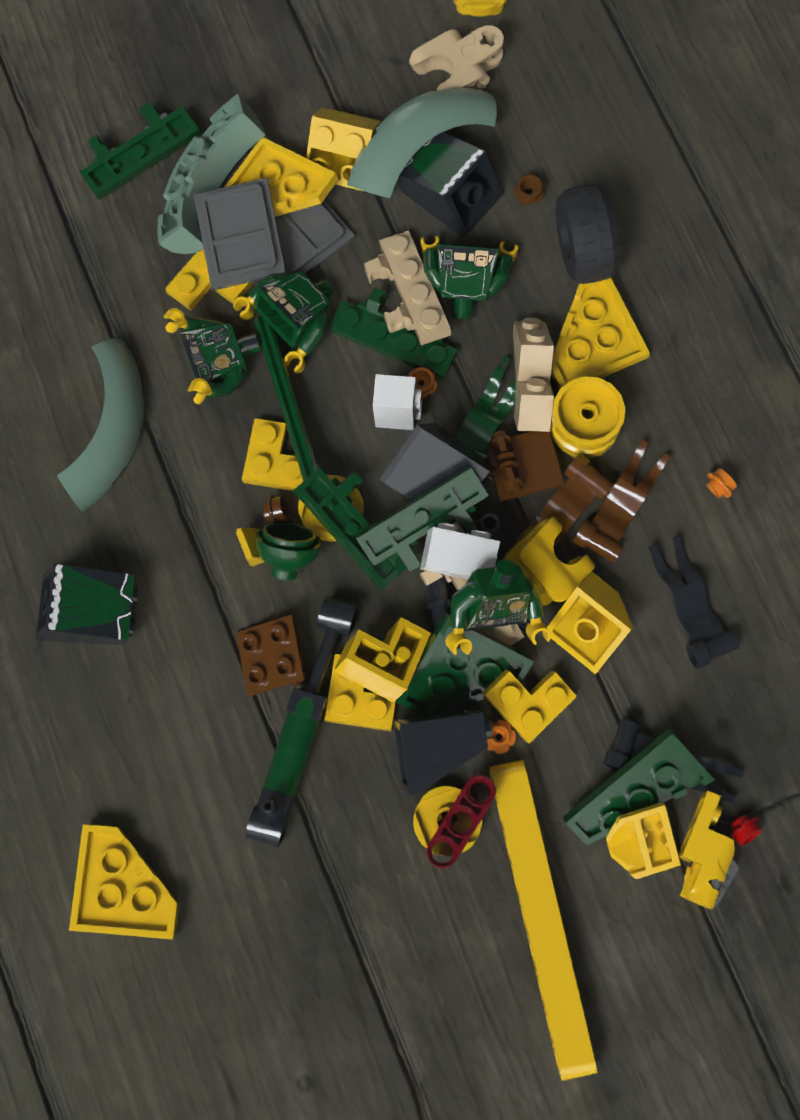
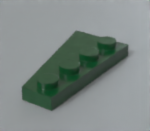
M668 728L564 815L563 819L588 846L607 836L618 816L661 802L664 803L671 798L677 800L687 795V790L701 783L705 786L715 779Z

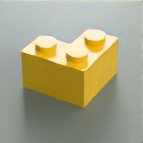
M402 617L388 630L383 642L358 629L346 643L334 672L394 702L408 689L431 633Z

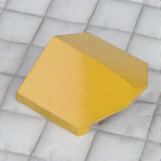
M663 802L618 816L606 836L610 856L635 879L681 865L668 814Z

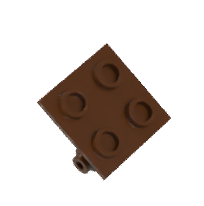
M498 431L493 434V439L486 449L489 454L490 464L497 469L494 473V479L500 502L564 485L550 432L530 431L512 437L506 435L505 431Z
M293 615L236 632L247 697L287 685L296 687L305 684L304 680L307 674L303 670L301 659L303 654L300 653L301 644L298 643L297 624L294 623Z

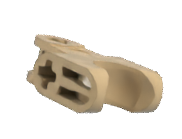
M492 25L480 27L464 38L461 37L457 30L451 29L416 48L410 56L409 63L414 71L420 75L432 70H445L451 75L450 78L441 83L437 91L452 89L453 87L483 90L490 80L486 72L497 67L503 59V34L497 27Z

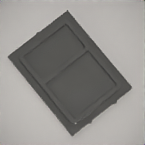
M267 178L194 194L212 291L263 280L270 274H286Z
M324 200L319 205L275 217L285 270L288 275L296 272L308 275L355 239L353 232Z

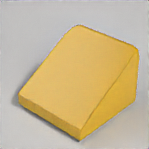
M236 529V535L249 565L254 567L263 563L264 561L261 559L255 546V535L260 529Z

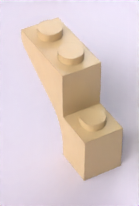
M524 318L523 321H514L513 326L516 372L514 419L517 431L550 432L554 400L550 376L554 345L546 322H542L537 318Z

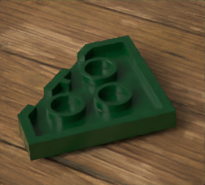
M446 613L425 646L408 689L396 700V703L423 716L436 714L438 709L457 704L459 707L483 700L484 695L482 692L505 670L510 671L521 683L534 663L533 658L481 630L464 631V636L472 643V650L466 655L461 650L459 644L457 646V654L454 655L448 649L445 642L447 636L454 630V628L450 627L451 615Z

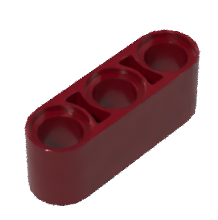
M477 775L469 779L427 847V858L434 867L438 869L452 867L491 806L496 795V787L488 777ZM484 784L489 790V798L483 802L473 800L470 795V788L473 785ZM464 813L470 817L471 827L467 831L458 832L452 827L451 819L455 814ZM446 843L452 848L453 855L449 861L440 863L434 859L432 850L436 844Z

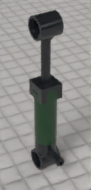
M329 596L324 598L317 619V627L326 632L306 691L293 688L286 709L287 716L258 802L253 808L247 824L246 838L279 848L289 822V814L318 727L322 724L326 712L327 699L318 695L338 635L347 637L351 635L358 614V605Z

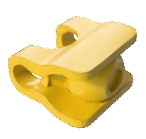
M554 516L538 523L503 558L520 566L524 576H529L540 592L542 606L550 604L553 600L555 602L567 600L576 587L595 567L594 562L587 554L572 559L567 564L558 560L554 554L553 546L554 540L562 531V525Z

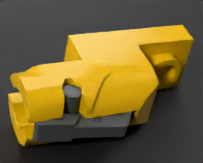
M710 791L701 794L678 857L692 864L691 867L687 866L680 896L705 908L713 909L721 901L739 868L733 860L735 851L734 840L708 829L710 825H716L722 811V807L718 805L721 796Z

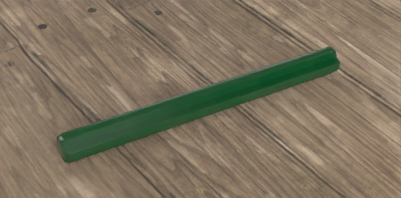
M258 316L254 322L304 481L318 469L276 332L262 316Z

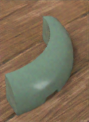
M453 87L452 89L427 92L401 105L376 128L377 132L367 147L361 149L351 170L347 185L391 198L394 186L405 165L430 139L446 130L462 125L482 124L495 127L497 110L493 95L478 89Z
M239 93L226 102L210 118L213 124L201 137L195 136L191 140L169 178L163 194L167 202L164 214L158 216L157 233L158 243L173 253L190 254L204 249L194 194L219 189L239 159L266 135L258 117Z
M113 338L92 346L101 366L104 379L105 395L102 416L98 428L86 449L68 468L56 475L81 512L94 505L112 488V483L120 475L123 468L129 465L141 436L145 407L141 375L133 354L122 339Z

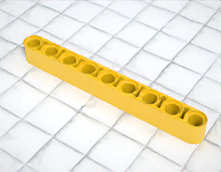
M523 760L489 767L490 777L496 787L495 799L561 1081L596 1074L597 1068L524 762Z

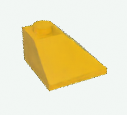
M591 572L576 587L547 628L551 633L553 641L596 674L632 630L633 625L619 593L595 573Z

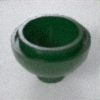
M271 523L258 530L255 535V546L261 559L271 567V575L280 580L296 579L298 571L309 566L318 557L322 545L321 539L316 536L313 530L293 523Z

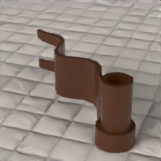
M644 439L626 465L592 523L585 520L572 541L581 548L588 547L612 563L615 562L624 547L618 542L671 457L665 453L636 487L632 486L637 468L649 443Z
M579 454L564 472L568 480L556 491L536 520L521 533L510 549L522 540L538 523L553 516L562 525V531L554 540V548L596 497L603 500L613 489L614 484L590 466L591 461L582 454Z

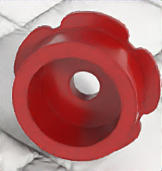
M743 815L730 826L733 831L730 835L731 839L736 840L741 847L754 840L763 831L757 823L758 817L749 818L747 815Z

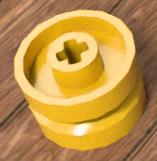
M583 376L572 379L561 387L553 402L550 426L552 439L561 451L572 457L582 454L589 459L600 456L609 450L616 441L624 423L625 405L621 394L611 383L599 377Z

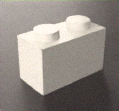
M376 374L373 396L375 427L414 429L415 419L421 420L422 389H416L415 377Z
M438 523V528L432 527L428 529L420 569L468 580L476 569L495 567L500 541L492 540L491 534L487 532L471 530V535L458 532V526Z

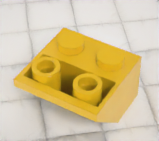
M321 107L312 116L306 158L336 172L338 181L335 185L356 189L347 185L351 170L361 149L366 148L376 134V128L380 125L381 121Z

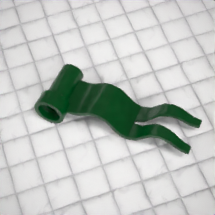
M504 356L494 370L480 400L471 408L455 437L486 461H488L489 454L485 453V450L496 429L509 414L516 397L515 379L496 406L493 405L502 377L510 361V358Z

